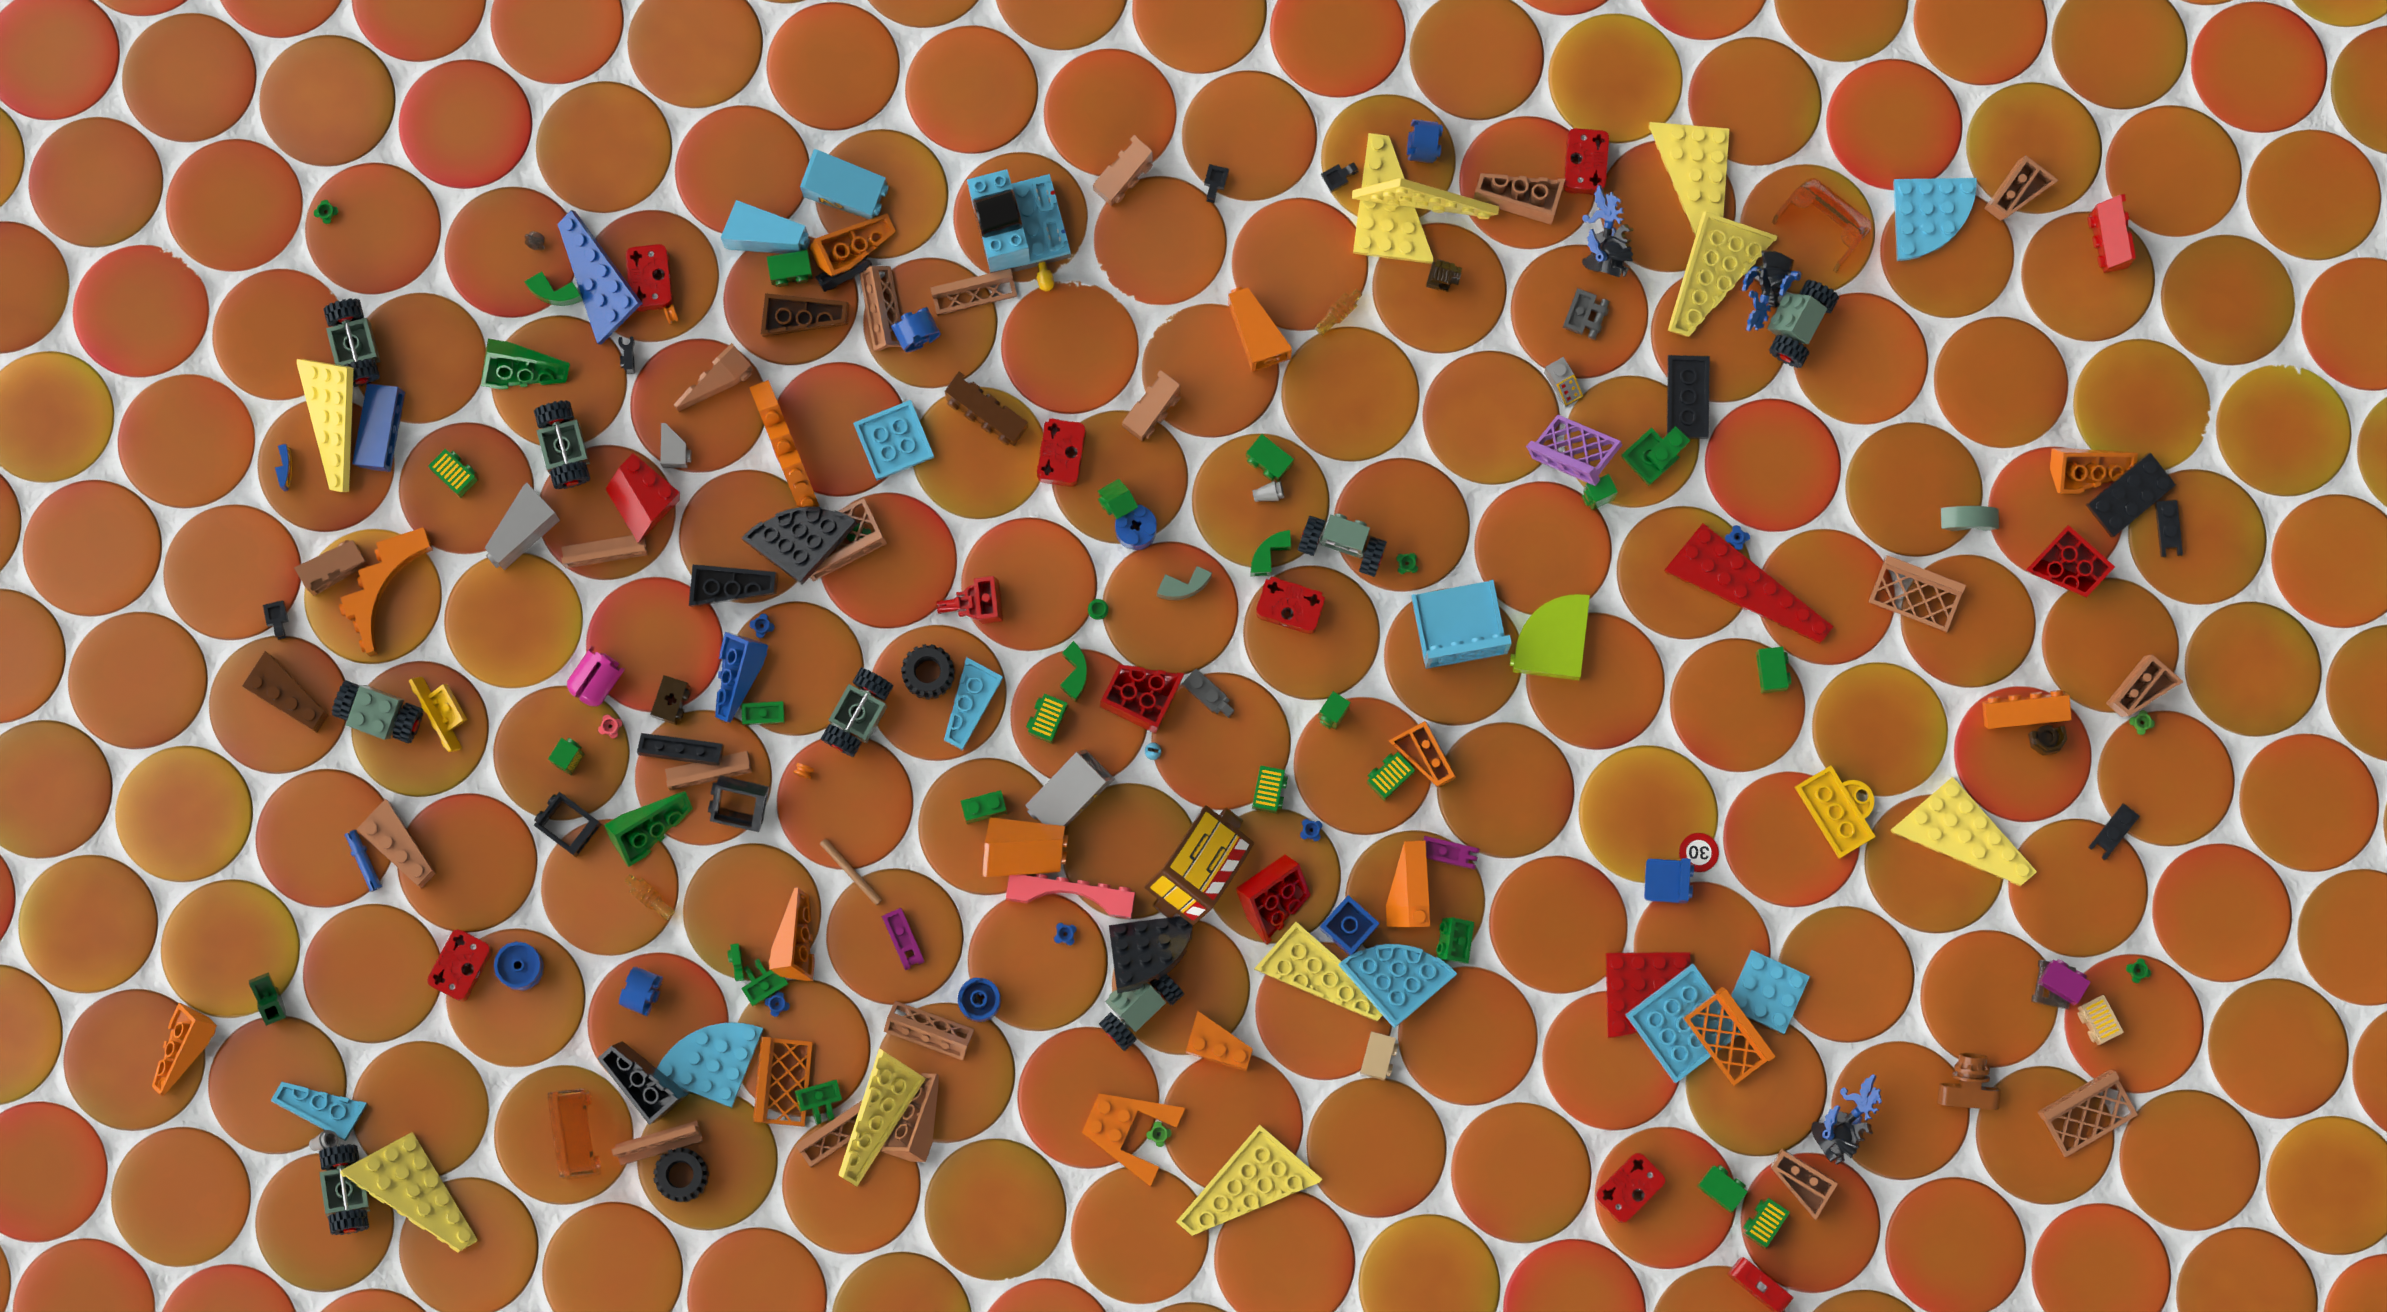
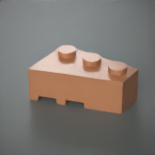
M1135 135L1130 139L1132 144L1125 151L1121 150L1119 152V158L1112 165H1109L1093 184V191L1110 206L1115 202L1118 204L1124 198V192L1128 188L1132 189L1138 183V177L1142 173L1146 174L1153 166L1151 164L1153 162L1152 150Z
M2025 156L2017 161L1984 209L2001 221L2059 180Z
M1162 370L1158 372L1157 376L1159 377L1153 385L1147 387L1145 395L1140 401H1137L1122 422V427L1141 441L1145 437L1147 439L1151 437L1155 431L1153 427L1158 421L1161 423L1168 415L1166 412L1170 406L1174 407L1181 398L1179 396L1180 384Z
M346 540L340 543L338 547L326 551L294 567L305 588L315 596L367 566L368 563L357 544L353 540Z
M2147 655L2141 659L2106 704L2121 717L2130 716L2175 686L2180 685L2183 681L2154 655Z
M1782 1148L1771 1164L1772 1170L1816 1220L1836 1188L1837 1181Z

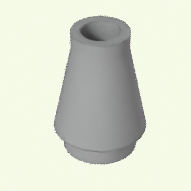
M1273 481L1252 490L1255 502L1280 501L1281 498H1284L1281 482Z
M324 1130L310 1140L309 1147L313 1151H321L322 1149L336 1146L338 1144V1136L333 1131Z

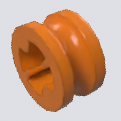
M673 304L669 308L663 307L669 325L672 324V321H679Z
M796 763L797 769L793 773L800 777L811 779L810 773L814 772V769Z

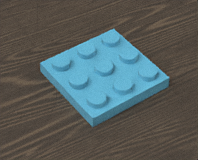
M911 400L853 423L876 481L934 458Z
M1751 950L1731 996L1748 1019L1784 1035L1810 976Z

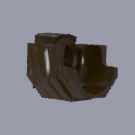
M1439 259L1436 262L1433 261L1426 287L1448 292L1451 284L1458 285L1462 267H1457L1454 263Z
M2046 725L2038 728L2037 732L2031 731L2028 734L2031 748L2043 756L2058 753L2067 741L2065 726L2053 729V726Z

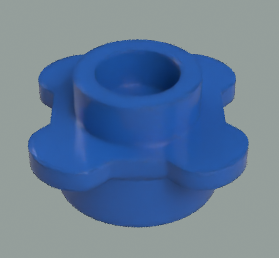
M1738 525L1733 526L1732 532L1725 536V541L1730 543L1736 550H1741L1745 541L1750 539L1749 533L1743 532Z
M760 614L759 617L750 621L749 624L750 628L755 630L758 638H763L767 632L774 630V624L769 622L766 614Z
M1304 819L1302 821L1303 830L1300 833V837L1304 840L1307 838L1313 839V841L1320 840L1319 832L1322 828V823L1320 821L1315 822Z
M1058 923L1056 925L1057 934L1054 937V941L1058 944L1063 942L1067 943V945H1073L1075 942L1073 938L1074 933L1077 931L1074 925L1068 926Z
M776 992L771 998L765 999V1005L769 1006L770 1013L774 1017L790 1008L782 992Z

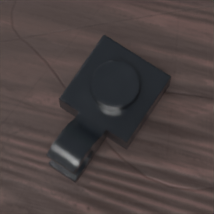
M1354 162L1343 169L1338 164L1321 173V177L1330 193L1347 185L1349 183L1347 177L1357 174L1358 168Z
M1209 164L1204 181V186L1209 187L1206 202L1215 203L1218 189L1224 190L1229 173L1228 168Z
M631 336L630 343L624 345L623 338L619 337L618 343L624 350V356H620L621 368H624L626 374H635L633 351L635 340Z
M282 600L263 605L266 625L274 627V634L278 640L285 639L286 633L283 623L289 622L285 602Z

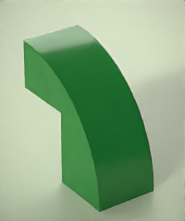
M542 271L524 281L532 294L545 303L556 306H568L583 301L573 282L554 292Z
M1290 530L1273 534L1261 543L1251 562L1250 577L1271 576L1270 551L1291 550Z
M1073 641L1062 652V655L1076 669L1060 684V688L1076 702L1082 695L1086 685L1087 667L1081 649Z

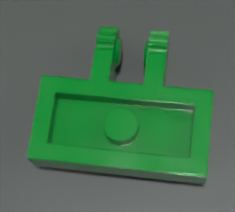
M759 959L755 960V965L763 975L755 979L752 970L748 966L743 968L751 982L741 989L752 1006L757 1005L789 985L785 977H780L771 970L767 972Z
M837 1079L795 1091L800 1112L812 1109L817 1125L822 1123L818 1109L819 1106L825 1105L826 1117L829 1121L834 1119L831 1103L842 1100Z

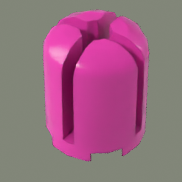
M593 646L589 648L567 680V688L574 697L580 698V701L589 706H599L607 697L625 668L619 669V663L607 654L595 653L593 651L595 647Z

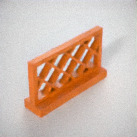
M1723 987L1683 1018L1732 1086H1735L1765 1062L1771 1061L1776 1057L1729 992ZM1715 1000L1721 1005L1720 1015L1709 1013V1006ZM1697 1014L1704 1015L1703 1027L1694 1026L1690 1019ZM1708 1016L1719 1017L1717 1029L1706 1028ZM1723 1018L1733 1021L1732 1031L1721 1030ZM1706 1031L1717 1032L1715 1044L1707 1043L1704 1040ZM1720 1033L1732 1034L1730 1046L1719 1045ZM1735 1035L1744 1036L1746 1039L1744 1048L1733 1047ZM1718 1047L1729 1049L1728 1061L1718 1059ZM1733 1050L1744 1051L1742 1063L1731 1062ZM1747 1052L1756 1053L1760 1060L1753 1065L1746 1064ZM1731 1064L1742 1066L1741 1074L1735 1079L1729 1074Z
M761 1037L753 1123L805 1127L806 1110L801 1111L800 1122L791 1121L786 1114L795 1106L800 1111L798 1102L794 1101L789 1092L797 1085L800 1089L808 1088L813 1042ZM774 1043L783 1044L788 1050L780 1058L773 1052ZM787 1044H791V1045H795V1046H793V1047L790 1049V1047H789ZM798 1045L807 1046V1055L801 1060L792 1051ZM791 1053L798 1063L788 1070L781 1059ZM773 1056H774L777 1061H775V1062L772 1064V1060H773ZM805 1059H806V1066H804V1064L802 1063V1061H804ZM779 1062L786 1072L776 1079L771 1071L772 1067ZM800 1064L805 1070V1076L797 1081L790 1071ZM789 1074L796 1084L786 1091L779 1081ZM771 1077H772V1079H773L775 1082H773V1083L770 1085V1081H771ZM803 1080H804V1087H802L801 1084H800ZM777 1083L784 1094L774 1100L769 1092L770 1088ZM786 1095L794 1105L784 1112L777 1102ZM770 1099L773 1103L768 1106V1102ZM773 1105L782 1113L776 1120L767 1119L768 1109ZM784 1116L788 1121L780 1119Z

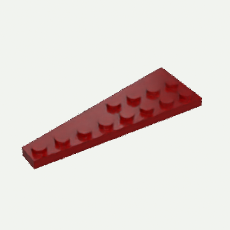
M1704 523L1701 524L1664 570L1667 574L1676 576L1684 582H1689L1704 591L1715 594L1723 600L1754 612L1760 617L1767 618L1782 627L1791 629L1799 635L1819 644L1834 627Z

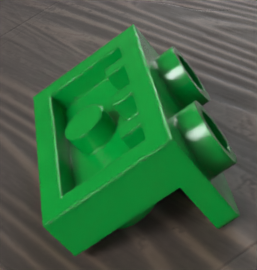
M1453 917L1443 918L1439 927L1440 938L1436 948L1437 957L1441 960L1469 964L1474 922Z

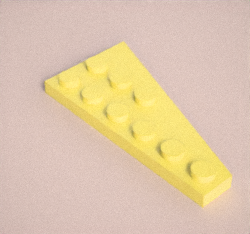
M1297 922L1291 926L1254 968L1256 971L1374 1021H1378L1383 1016L1340 968L1338 964L1341 961Z
M881 1049L878 1051L839 1172V1176L855 1186L859 1185L926 1079Z

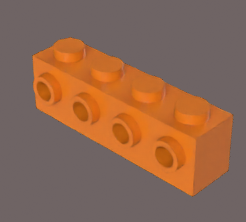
M2063 690L2050 691L2049 695H2042V692H2034L2029 694L2030 697H2021L2020 694L2009 695V699L2002 700L2000 697H1989L1988 701L1982 702L1984 726L1987 729L2072 720L2070 696L2067 693H2063Z

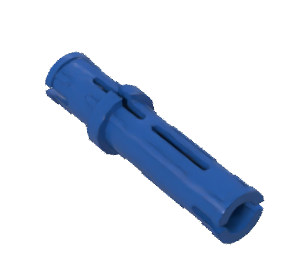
M355 829L344 834L352 850L350 853L352 857H355L369 891L373 892L377 888L383 887L366 852L368 849L366 846H363L358 831Z

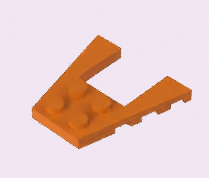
M1098 1094L1082 1133L1151 1187L1159 1166L1121 1150L1138 1111L1177 1128L1185 1108Z

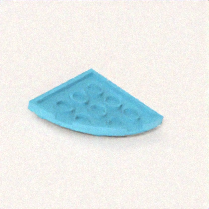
M1977 178L1894 179L1897 261L1920 258L1923 255L1936 251L1957 234L1972 209L1976 194Z
M1401 944L1376 945L1375 947L1360 950L1338 964L1394 1028L1457 975L1440 958L1434 957L1422 949Z
M720 1023L704 1027L687 1035L674 1045L663 1057L657 1069L680 1088L732 1108L764 1029L744 1023Z

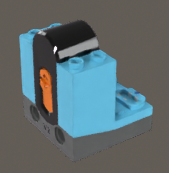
M1007 169L967 179L971 203L990 273L1010 268L1013 273L1036 267L1041 262L1048 264L1071 258L1050 174L1012 184Z

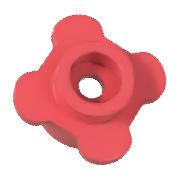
M605 715L598 731L600 734H607L614 739L618 736L617 732L619 727L622 726V721L614 719L610 715Z

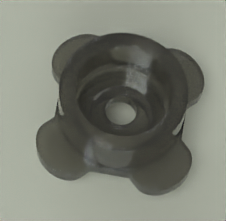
M531 231L525 235V244L529 248L544 250L545 238L542 234Z

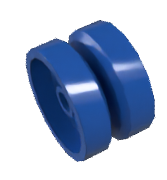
M512 942L499 950L495 957L494 969L496 976L503 984L513 990L523 991L531 989L539 983L544 973V962L542 956L532 946L523 942ZM517 963H522V967L520 969H515L516 967H518Z

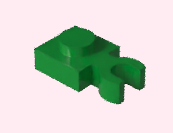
M739 943L730 944L731 950H727L729 963H733L735 981H745L741 945Z

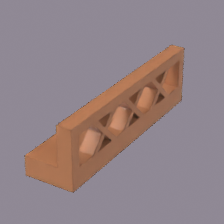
M870 266L860 273V280L873 350L881 351L888 347H901L898 339L897 341H892L890 334L893 331L891 326L901 321L891 266ZM879 272H885V283L880 279ZM884 291L889 295V302L884 299ZM887 311L893 315L892 322L887 318Z
M1011 268L930 287L937 316L1017 297ZM1010 282L1012 293L1002 294L997 291L1001 284ZM983 288L992 291L989 298L982 299L977 294ZM968 293L971 295L972 298L969 303L963 304L957 299L960 294ZM946 297L952 301L948 308L940 309L937 299Z
M634 535L563 546V558L561 559L565 568L645 556L648 553L645 537L638 544Z
M744 751L722 756L720 766L691 763L665 769L666 783L671 791L716 781L720 775L733 777L751 773L752 769L748 752Z
M895 1001L887 1017L884 1032L963 1060L974 1029ZM896 1009L905 1012L906 1015L900 1016L895 1014ZM916 1019H925L926 1023L917 1022ZM942 1025L946 1030H939L936 1026ZM961 1032L967 1034L966 1039L957 1036L955 1033Z
M862 1101L795 1145L810 1167L850 1141L851 1135L842 1134L843 1126L848 1122H856L852 1119L858 1116ZM830 1134L838 1136L837 1145L834 1147L824 1146L825 1139ZM841 1136L847 1137L840 1142ZM822 1140V1144H821V1145L816 1144V1143H818L819 1141ZM812 1146L820 1147L819 1157L811 1161L805 1151ZM824 1148H825V1149H829L828 1151H826L825 1153H823V1149H824Z

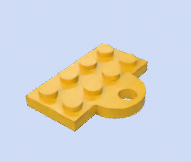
M1830 765L1794 787L1838 859L1876 837L1865 820L1874 807V795L1865 783L1857 780H1849L1842 783ZM1857 791H1865L1867 800L1864 802L1859 801L1856 798Z

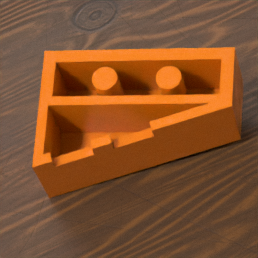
M1426 721L1389 740L1398 751L1437 787H1441L1457 778Z
M1197 1011L1186 1054L1247 1071L1253 1049Z

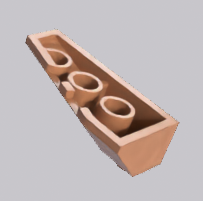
M732 343L712 362L714 364L713 368L706 372L704 371L699 376L698 384L690 386L675 402L674 406L678 412L735 386L740 381L744 382L751 376L752 366Z
M921 1074V1076L926 1078L880 1151L911 1162H926L933 1143L939 1083L938 1074Z

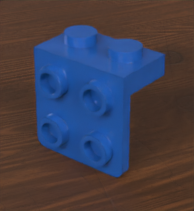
M1682 858L1680 861L1648 859L1645 869L1644 899L1646 901L1686 904L1693 895V885H1689L1690 877L1694 875V864H1691V859Z

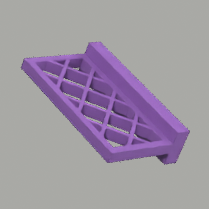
M1557 415L1536 442L1530 441L1526 447L1532 459L1596 486L1600 481L1598 475L1621 448L1622 443L1615 438ZM1560 423L1566 425L1565 429L1555 431ZM1578 430L1581 431L1582 435L1571 438L1570 433ZM1567 434V440L1557 442V437ZM1553 438L1554 444L1543 445L1546 440ZM1597 438L1598 442L1587 445L1586 439ZM1583 441V446L1573 449V443ZM1569 445L1568 451L1559 452L1558 448ZM1613 445L1609 450H1602V446ZM1599 447V453L1588 455V450ZM1585 452V457L1580 459L1574 458L1575 454ZM1601 459L1596 467L1590 465V461Z

